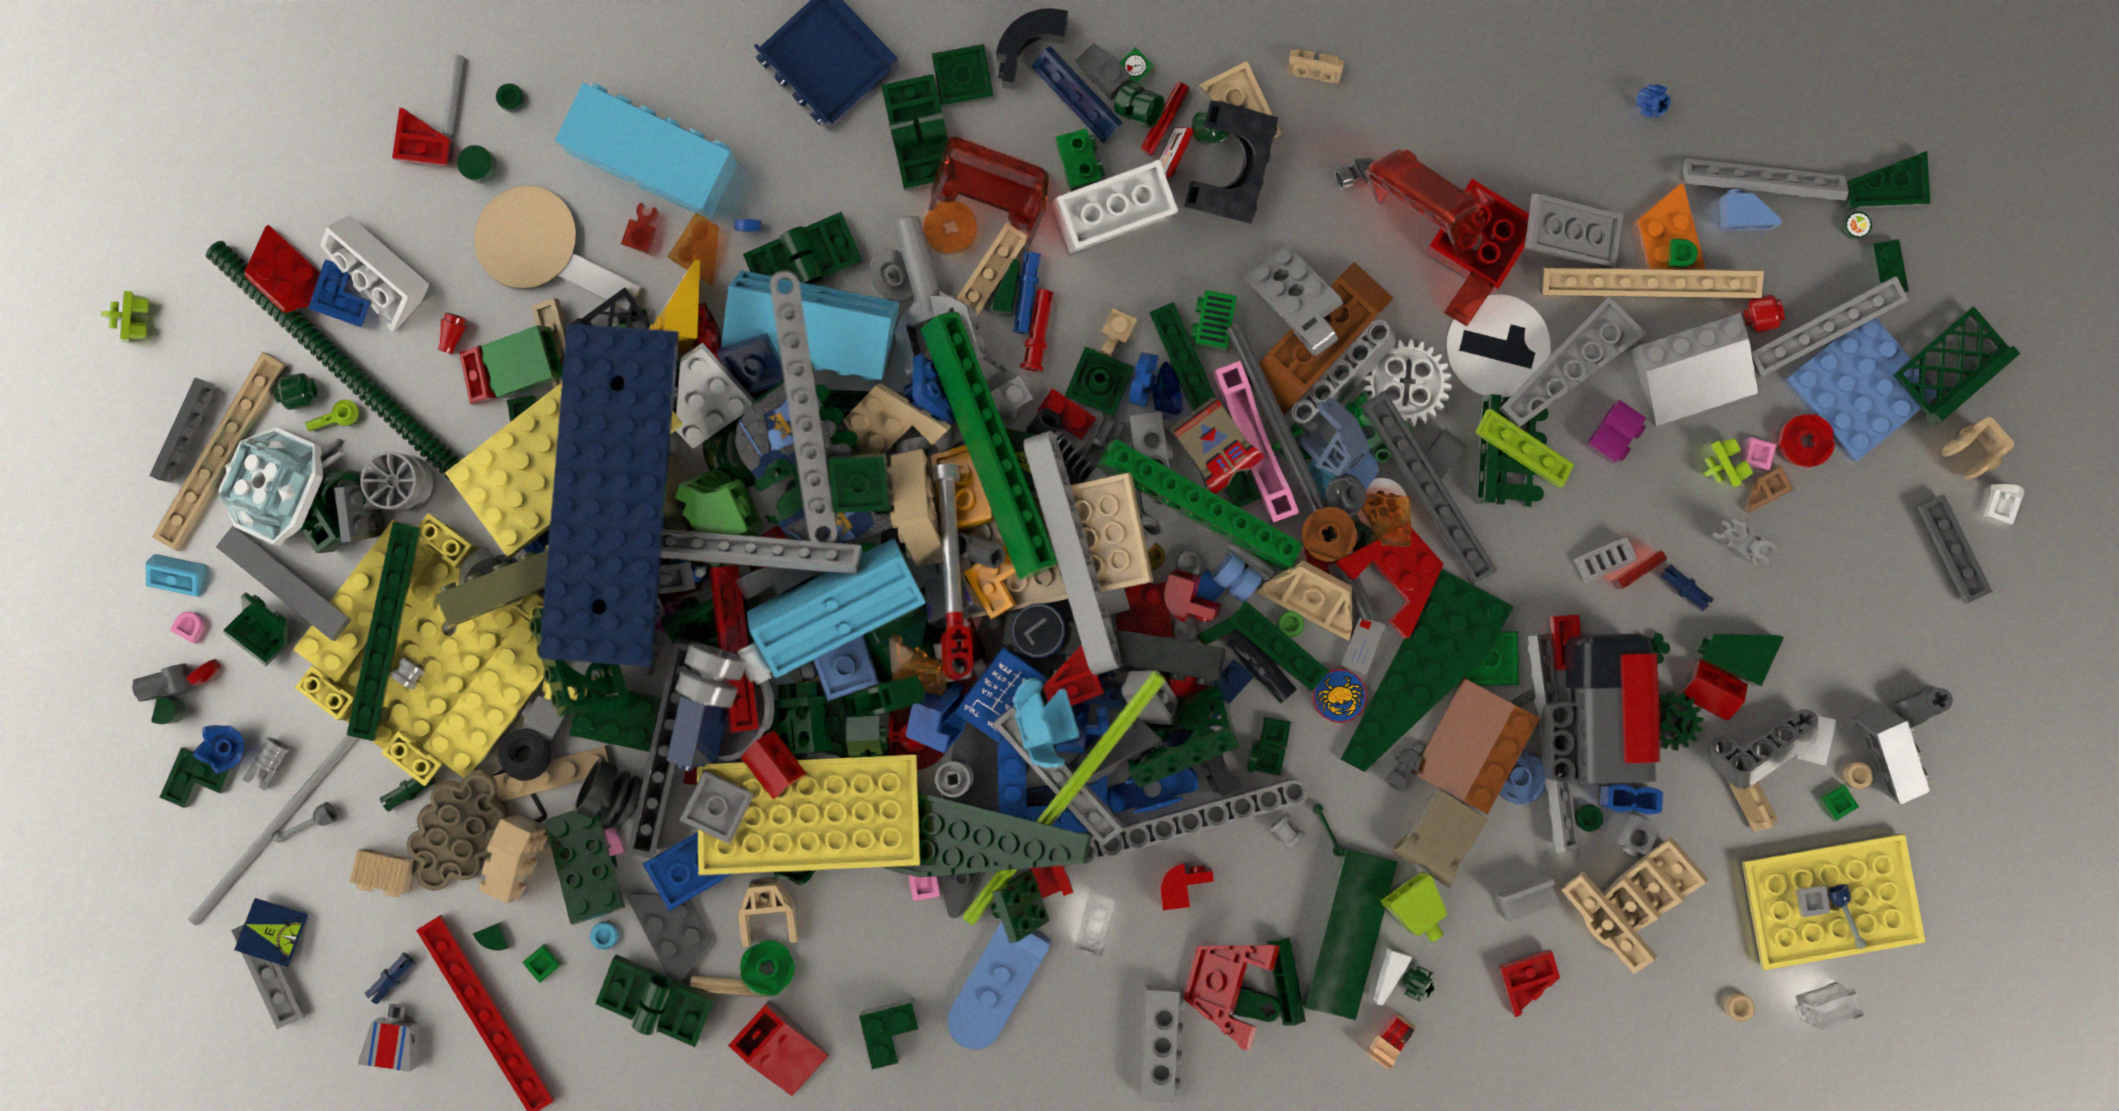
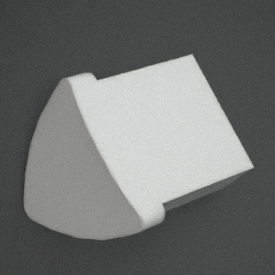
M1992 484L1990 487L1991 494L1983 516L2007 525H2013L2020 502L2025 494L2023 488L2012 484Z

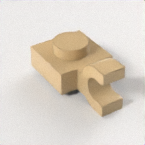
M1113 308L1101 332L1102 335L1108 337L1101 353L1111 357L1118 342L1126 345L1137 319Z

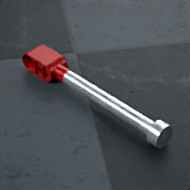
M940 464L932 467V480L938 483L947 619V630L941 637L942 667L944 675L948 679L956 681L967 676L973 668L971 633L963 625L955 482L960 480L959 465ZM955 634L957 638H961V642L957 644L956 640L951 639L952 635ZM953 660H959L963 664L962 673L954 671L952 667Z

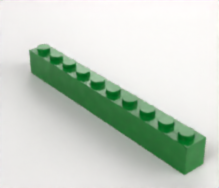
M959 312L937 315L921 328V332L1019 580L1040 575L1057 565L1058 562Z

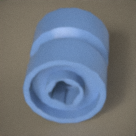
M1231 552L1217 567L1211 579L1220 587H1230L1229 594L1242 603L1254 592L1261 582L1263 575L1252 566L1245 568V561L1234 552Z

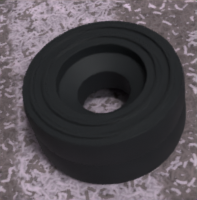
M527 728L517 729L509 733L500 743L498 760L502 768L512 778L528 781L539 777L545 772L551 760V751L548 743L538 732ZM530 749L531 755L528 759L518 760L520 751Z

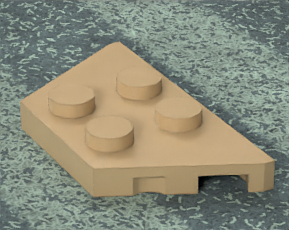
M1305 561L1260 584L1257 590L1258 594L1290 611L1297 612L1307 620L1347 641L1350 640L1353 633L1351 585Z

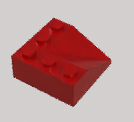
M1471 179L1424 253L1493 295L1500 288L1525 248L1529 213L1476 180Z

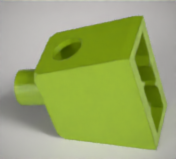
M1421 871L1381 900L1384 907L1409 933L1415 936L1425 933L1430 942H1434L1443 936L1444 932L1438 925V922L1447 916V911L1431 875Z

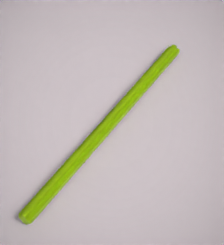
M1154 671L1036 822L1051 826L1054 824L1164 684L1165 678L1160 673ZM1018 869L997 871L964 913L963 919L970 925H974L994 900L992 892L1007 883Z

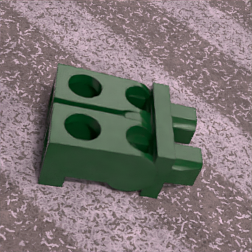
M816 681L798 683L799 698H797L796 683L779 684L778 700H774L773 731L776 732L791 753H808L832 750L831 739H826L824 720L826 711L823 704H826L825 696H817Z

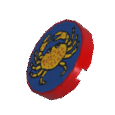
M1343 669L1329 671L1313 690L1312 700L1318 713L1331 722L1339 723L1354 720L1362 713L1367 698V691L1363 681L1356 674Z

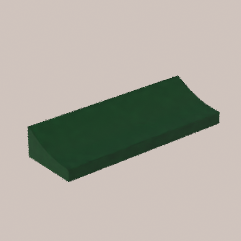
M1344 847L1303 999V1006L1305 1009L1356 1020L1385 912V907L1381 900L1390 893L1398 862Z

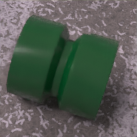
M1127 82L1117 93L1114 102V112L1128 120H1134L1135 123L1146 128H1152L1162 116L1165 105L1164 97L1150 90L1145 91L1143 87L1137 84Z

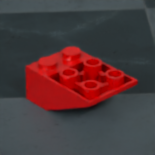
M770 1000L728 1045L749 1066L791 1096L795 1094L829 1056Z

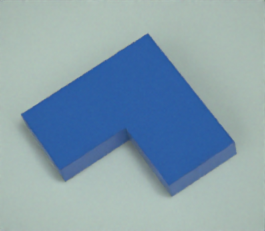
M325 259L308 309L362 327L371 301L344 292L350 274L348 272L343 273L334 262Z

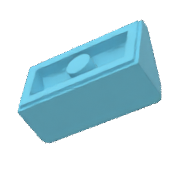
M154 554L146 562V586L199 597L206 565Z

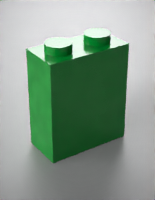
M536 325L481 346L483 362L488 368L491 377L490 386L496 397L512 398L562 379L563 369L550 327Z

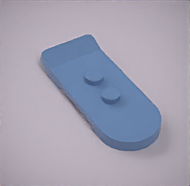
M1001 921L950 1009L948 1029L952 1038L959 1045L968 1049H982L996 1040L1039 964L1051 945L1050 938L1035 930L1019 942L1009 943Z

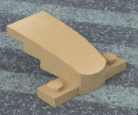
M1670 837L1630 867L1603 893L1585 872H1582L1565 884L1561 891L1584 916L1583 919L1592 935L1602 944L1609 948L1611 947L1635 974L1655 961L1657 957L1636 931L1658 920L1661 914L1683 902L1687 895L1706 884L1708 878L1678 843Z

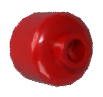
M1772 294L1762 296V298L1750 299L1747 304L1748 309L1743 310L1746 326L1752 325L1753 330L1757 333L1777 329L1781 326V321L1785 320L1781 299H1776Z

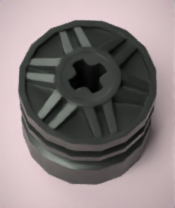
M598 759L582 784L574 810L592 819L602 809L600 822L606 825L611 820L610 826L619 830L637 805L643 779L637 775L630 779L631 773L625 770L616 780L617 767L602 759Z

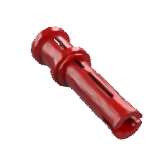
M1037 289L1029 338L1024 341L1026 349L1023 362L1019 366L1020 369L1030 372H1043L1044 368L1041 365L1044 351L1048 348L1045 338L1054 292Z

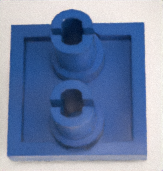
M922 353L913 357V382L904 386L906 398L914 401L910 403L919 410L924 409L940 422L944 421L949 425L954 424L955 416L933 361H930Z

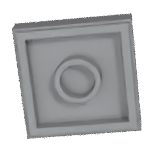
M704 770L680 821L731 844L755 794Z

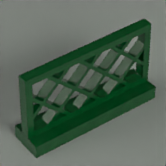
M1973 306L1892 375L1925 412L1926 416L1923 418L1931 426L1945 420L2021 353L2014 345L2009 347ZM1970 316L1977 323V333L1965 332V320ZM1948 335L1958 336L1957 350L1945 349L1946 337ZM1964 337L1977 338L1976 352L1964 351ZM1983 338L1991 339L1998 348L1993 353L1982 352ZM1928 352L1939 353L1938 367L1926 365V354ZM1945 353L1957 354V368L1944 367ZM1964 355L1976 356L1975 368L1973 370L1963 369ZM1908 369H1919V382L1910 383L1904 376V373ZM1925 370L1938 371L1937 385L1925 384ZM1944 372L1956 373V385L1953 387L1943 386ZM1924 389L1937 390L1936 402L1931 406L1924 399Z

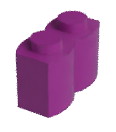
M1617 400L1608 410L1585 446L1610 463H1616L1618 460L1622 462L1631 450L1628 447L1633 438L1638 439L1644 432L1646 426L1643 423L1646 417L1623 401Z

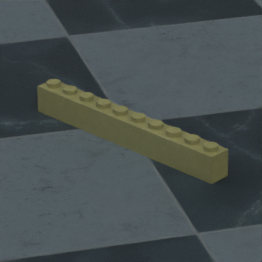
M674 494L673 500L665 503L663 529L692 531L693 528L687 517L682 515L686 503L675 499L676 494ZM549 544L544 547L546 551L536 555L534 551L519 556L520 561L511 565L508 562L500 563L492 567L493 572L483 575L482 572L473 574L466 578V583L456 586V583H451L441 587V593L435 596L448 626L452 628L545 590Z

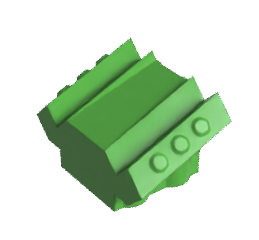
M713 469L679 484L675 499L686 503L682 515L687 517L694 532L757 537L755 530L761 528L762 521L743 480L736 479L732 481L729 474ZM704 561V563H707V564L712 565V566H714V567H721V566L727 564V563L707 562V561Z

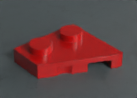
M1082 645L1043 686L1048 702L1060 689H1065L1070 706L1105 693L1098 674L1093 675L1089 669Z
M1550 949L1499 966L1511 1010L1515 1017H1519L1523 1013L1521 1010L1532 1000L1536 1001L1547 987H1551L1560 978L1554 954Z

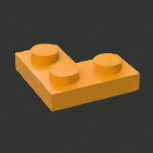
M1006 546L1003 547V551L1006 553L1004 563H1001L997 569L977 563L964 571L990 619L996 618L1016 605L1003 582L1016 573Z

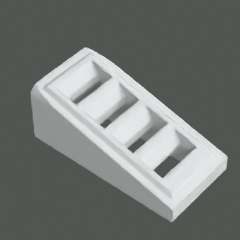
M1391 948L1387 949L1372 998L1378 1005L1383 1006L1411 962L1412 956Z

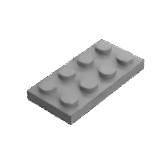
M1532 194L1525 249L1600 267L1616 268L1623 215L1543 194Z

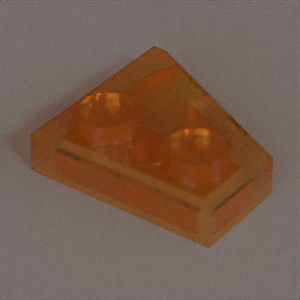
M696 212L667 258L685 270H688L694 260H700L699 279L712 286L714 283L719 227Z
M1366 493L1367 499L1361 509L1381 544L1410 547L1411 496Z
M894 634L889 639L892 681L918 674L920 681L924 685L925 692L942 695L946 691V676L943 673L942 664L935 659L929 658L925 652L917 647L912 650L900 642L901 636Z

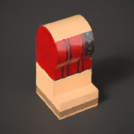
M1398 1013L1394 1014L1366 1050V1053L1390 1070L1404 1044L1412 1036L1415 1025Z

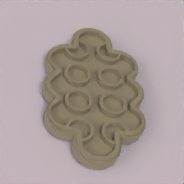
M474 770L468 773L461 783L447 780L437 784L430 797L431 804L424 806L417 816L418 828L410 834L406 845L410 856L420 862L416 870V877L420 885L425 889L432 891L441 890L450 883L452 877L462 881L474 878L482 867V857L490 854L487 852L488 844L500 819L506 818L507 815L504 806L494 799L498 788L497 781L489 772Z

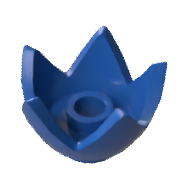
M210 725L202 728L204 741L194 751L193 756L211 764L215 773L227 771L240 762L244 755L245 745L241 734L235 728L229 725ZM224 742L229 745L227 752H224L221 748Z

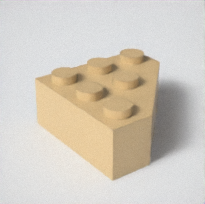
M923 449L891 455V467H888V476L890 482L893 483V489H889L890 501L894 506V511L890 513L892 525L894 528L898 527L899 539L901 543H905L907 555L909 558H913L917 567L943 562L941 521L937 494L934 491L931 480L932 472Z
M522 814L500 819L487 848V852L492 853L491 859L486 858L482 874L487 876L486 881L482 880L480 882L478 890L507 904L515 899L519 900L526 887L523 884L526 875H531L537 865L538 860L535 859L539 849L543 850L549 840L546 826Z

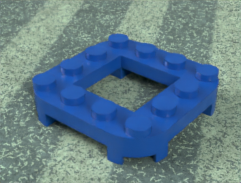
M1087 734L1085 749L1100 735ZM1003 736L996 746L998 812L1037 821L1049 805L1027 806L1026 760ZM1106 775L1090 783L1088 786L1108 807ZM1068 807L1065 808L1052 825L1075 832L1089 831Z

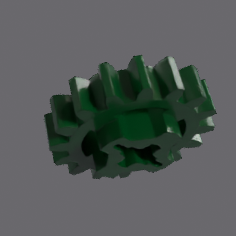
M1668 691L1667 698L1663 694H1659L1660 741L1662 749H1667L1669 744L1671 749L1675 751L1678 750L1679 744L1683 748H1688L1687 740L1696 742L1698 739L1694 733L1703 731L1702 728L1697 726L1698 722L1704 721V718L1697 717L1696 714L1701 710V707H1692L1695 700L1693 698L1685 700V693H1678L1676 697L1673 691ZM1671 703H1678L1685 709L1676 710ZM1671 716L1677 717V720L1674 721L1675 726L1668 723L1672 720ZM1690 720L1689 727L1686 731L1687 723ZM1669 731L1675 739H1668L1661 733Z

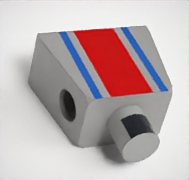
M389 1004L387 1018H377L371 1022L358 1061L359 1065L408 1072L417 1067V1023L403 1021L404 1005Z

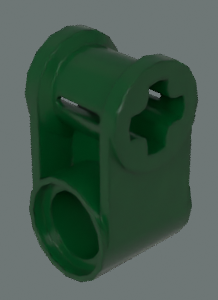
M1241 985L1233 1015L1264 1022H1272L1278 1018L1280 1006L1274 996ZM1267 1002H1271L1272 1008L1275 1010H1270L1268 1014H1264L1261 1005L1266 1006Z

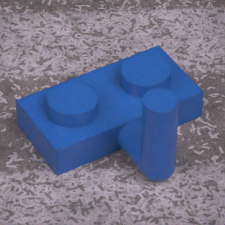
M1089 704L1072 705L1071 709L1079 736L1078 738L1056 744L1057 752L1084 753L1087 734L1104 735L1109 729L1108 710L1106 708H1099L1097 710V724L1088 723Z

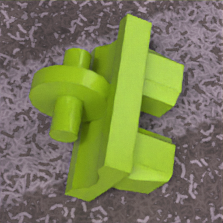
M124 290L122 312H118L119 302L115 301L110 302V311H101V317L109 319L108 328L117 329L118 320H121V342H130V339H146L147 324L131 322L132 312L148 314L149 299L134 295L133 291Z
M1735 438L1722 442L1716 441L1710 444L1720 464L1717 465L1712 456L1705 459L1709 469L1703 472L1704 477L1713 475L1717 483L1722 482L1725 479L1720 470L1723 469L1730 484L1735 488L1742 484V480L1753 473L1746 460L1732 466L1728 457L1741 451Z

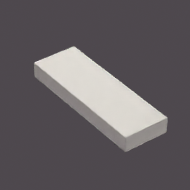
M572 253L564 269L558 274L559 277L605 300H608L625 287L636 301L642 290L640 286ZM624 296L616 302V305L629 311L630 303Z

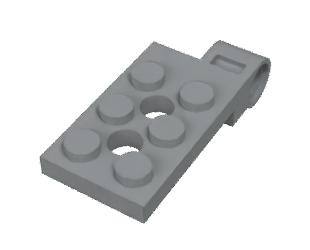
M1286 245L1245 275L1247 282L1284 319L1313 356H1317L1338 340L1334 330L1324 317L1343 304L1341 297L1289 245ZM1288 275L1286 280L1277 281L1280 276ZM1303 290L1301 295L1297 297L1291 296L1295 291Z

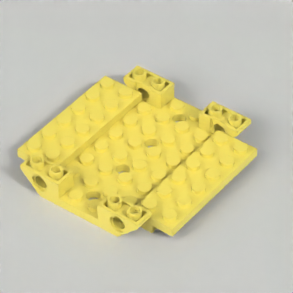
M430 513L426 515L418 526L422 530L391 673L397 670L400 666L399 661L404 657L420 664L426 672L421 678L417 679V686L414 690L400 684L391 676L389 677L383 707L389 709L390 718L387 722L380 721L376 740L372 741L383 749L381 754L424 786L428 784L442 763L462 778L476 770L544 681L543 662L537 655L535 635H532L530 631V620L537 609L544 606V596L539 592L457 625L456 632L451 636L443 633L442 626L446 619L435 595L441 593L440 588L451 583H456V586L459 585V573L462 563L471 553L481 548ZM394 519L330 601L352 619L337 640H330L311 625L293 649L314 665L310 666L294 688L336 720H345L347 723L350 721L392 523L398 522Z

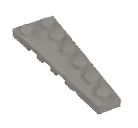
M1608 296L1499 410L1516 426H1522L1647 333Z

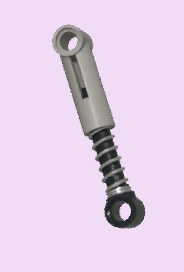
M1041 409L1026 428V433L1034 435L1052 431L1057 439L1062 458L1066 461V467H1071L1072 473L1079 475L1078 480L1089 482L1109 477L1101 469L1094 470L1090 466L1091 462L1087 463L1084 459L1085 455L1081 456L1077 452L1079 448L1074 449L1071 446L1072 441L1068 442L1065 439L1066 435H1064L1061 428L1062 420L1053 410ZM1139 509L1148 551L1163 534V528L1155 518L1144 515Z

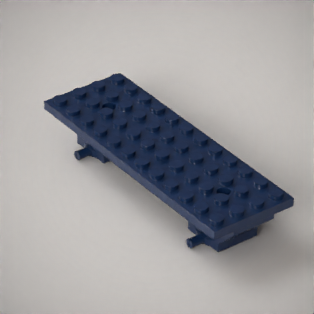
M567 324L539 658L652 667L656 616L660 614L656 610H660V605H657L673 401L678 394L674 392L678 391V387L675 386L679 332Z

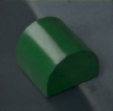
M158 696L151 719L152 723L162 725L175 724L181 721L185 715L184 703L176 697Z

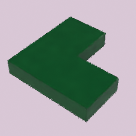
M181 747L159 798L187 808L197 784L219 794L223 793L234 768L215 773L211 764L202 762L193 756V750Z

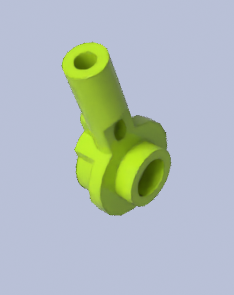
M339 400L332 407L331 413L306 421V428L310 432L335 422L341 426H351L359 417V408L351 400Z

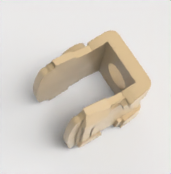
M1987 417L1976 424L1972 423L1961 429L1960 436L1956 440L1953 439L1943 448L1942 455L1943 457L1951 456L1963 450L1977 439L1988 453L1964 473L1962 478L1969 480L2000 465L2003 461L2001 457L2014 447V442L1993 418Z

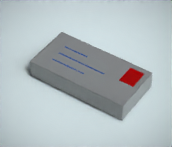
M1359 615L1340 666L1367 675L1385 624L1372 619L1363 621Z

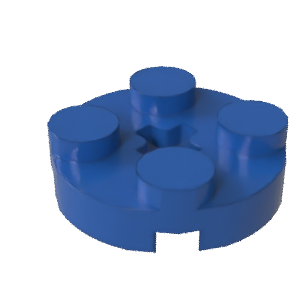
M1145 352L1140 354L1135 369V380H1132L1129 403L1146 408L1149 398L1147 390H1153L1156 375L1152 374V370H1156L1159 355Z

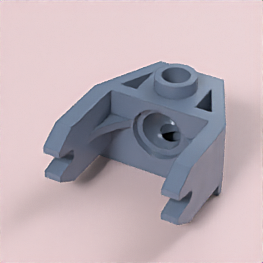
M1327 398L1325 402L1321 401L1318 408L1321 415L1338 430L1328 444L1319 434L1310 430L1305 435L1302 433L1298 440L1300 446L1317 462L1315 465L1317 468L1326 469L1329 473L1340 476L1359 466L1370 446L1357 419L1338 401Z

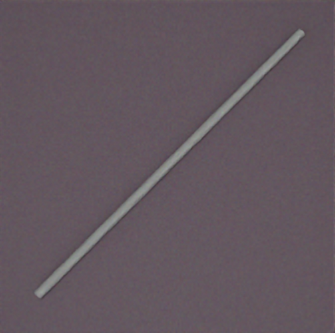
M444 622L442 631L447 635L453 627L450 628L447 622ZM345 736L192 913L188 918L192 924L197 925L358 738Z

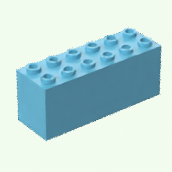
M582 83L554 141L567 154L710 220L738 164L733 157V152L728 150L729 146L718 140H714L713 143L709 142L704 138V134L690 128L688 132L680 127L681 124L669 117L662 120L656 116V112L643 105L639 109L631 104L632 101L620 94L613 97L607 93L608 90L599 84L592 83L590 86Z
M740 270L730 283L721 348L767 333L780 356L770 291V281L773 276ZM782 278L778 280L777 290L780 293L785 294L791 291V280ZM799 282L810 358L815 370L829 369L843 376L854 374L868 381L882 380L891 359L899 302Z
M895 538L863 553L857 574L825 572L747 611L750 632L773 675L777 678L925 604V600Z

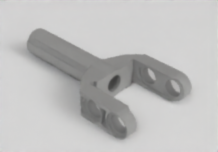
M908 216L895 222L894 228L915 300L912 306L902 315L894 334L906 376L912 383L913 357L921 354L915 329L921 330L924 325L937 315L959 312L977 359L986 357L987 349L975 308L940 291L920 218Z

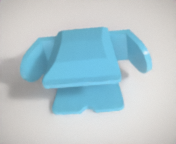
M1030 678L1018 687L1013 700L1017 712L1015 714V721H1017L1023 747L1028 749L1032 764L1048 768L1062 767L1065 765V759L1055 755L1053 745L1078 738L1079 736L1066 690L1060 689L1044 707L1040 696L1043 687L1042 683L1037 678Z

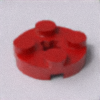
M1815 414L1799 415L1789 419L1783 425L1777 440V447L1790 464L1802 468L1814 467L1823 464L1832 455L1835 448L1832 435L1834 432L1831 425L1821 416ZM1809 434L1812 437L1810 439L1812 446L1803 447L1801 436L1805 437Z

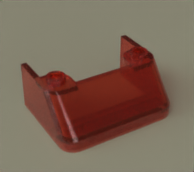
M950 137L945 146L931 189L928 210L934 211L938 200L948 203L955 201L958 194L1008 212L1007 218L1012 226L1019 230H1027L1025 244L1030 246L1046 212L1049 175L1043 168L960 137Z
M1397 149L1373 161L1365 170L1377 203L1380 204L1390 193L1448 233L1454 255L1458 258L1486 226L1483 210L1479 204L1481 199L1471 191L1466 193L1419 162L1417 157L1408 149L1403 151Z

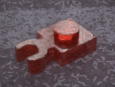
M639 203L636 209L638 219L637 221L629 219L621 245L648 254L657 230L655 227L650 226V224L657 219L659 211L653 207L652 213L645 216L643 214L645 205Z

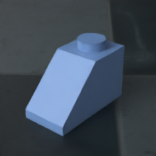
M1743 189L1728 190L1727 194L1719 198L1720 231L1775 229L1782 224L1781 218L1754 193H1744Z

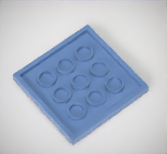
M1877 318L1832 340L1785 379L1812 413L1821 416L1831 425L1834 432L1832 434L1833 438L1853 462L1860 460L1921 409L1892 375L1911 358ZM1908 369L1904 373V376L1910 383L1919 382V369ZM1925 376V384L1932 385ZM1924 389V399L1929 403L1936 397L1937 390Z

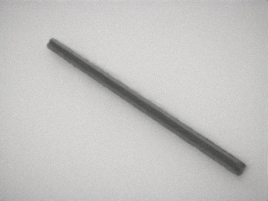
M1238 323L1230 326L1227 329L1229 337L1311 512L1313 513L1317 509L1326 507L1241 324ZM1329 526L1327 530L1323 529L1321 532L1325 536L1326 542H1329L1331 538L1336 539L1337 534L1333 532L1334 527ZM1337 565L1344 582L1352 586V599L1362 620L1367 621L1374 618L1376 612L1359 576L1354 580H1350Z

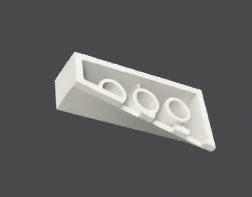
M350 215L327 226L320 246L343 273L348 272L354 283L353 286L358 292L364 291L373 302L371 307L377 314L382 313L389 321L387 324L392 332L396 331L422 302L429 283Z

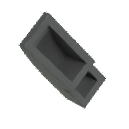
M766 567L742 576L735 581L745 599L751 598L769 587L775 596L820 571Z

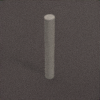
M453 55L442 131V134L447 136H453L464 62V56Z

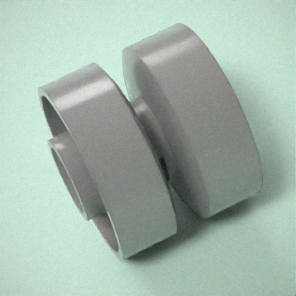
M382 452L374 455L367 461L361 473L360 483L364 496L373 505L383 509L410 511L422 506L428 500L433 488V477L428 465L416 456L396 452Z
M691 643L685 662L698 670V672L691 670L681 671L676 690L690 699L705 705L732 707L738 688L725 679H741L747 661L736 654L716 647Z

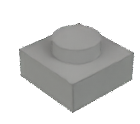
M1825 885L1796 889L1801 917L1831 913Z

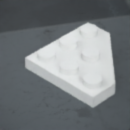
M703 343L681 358L676 415L683 423L676 432L692 448H695L746 413L755 402V399Z

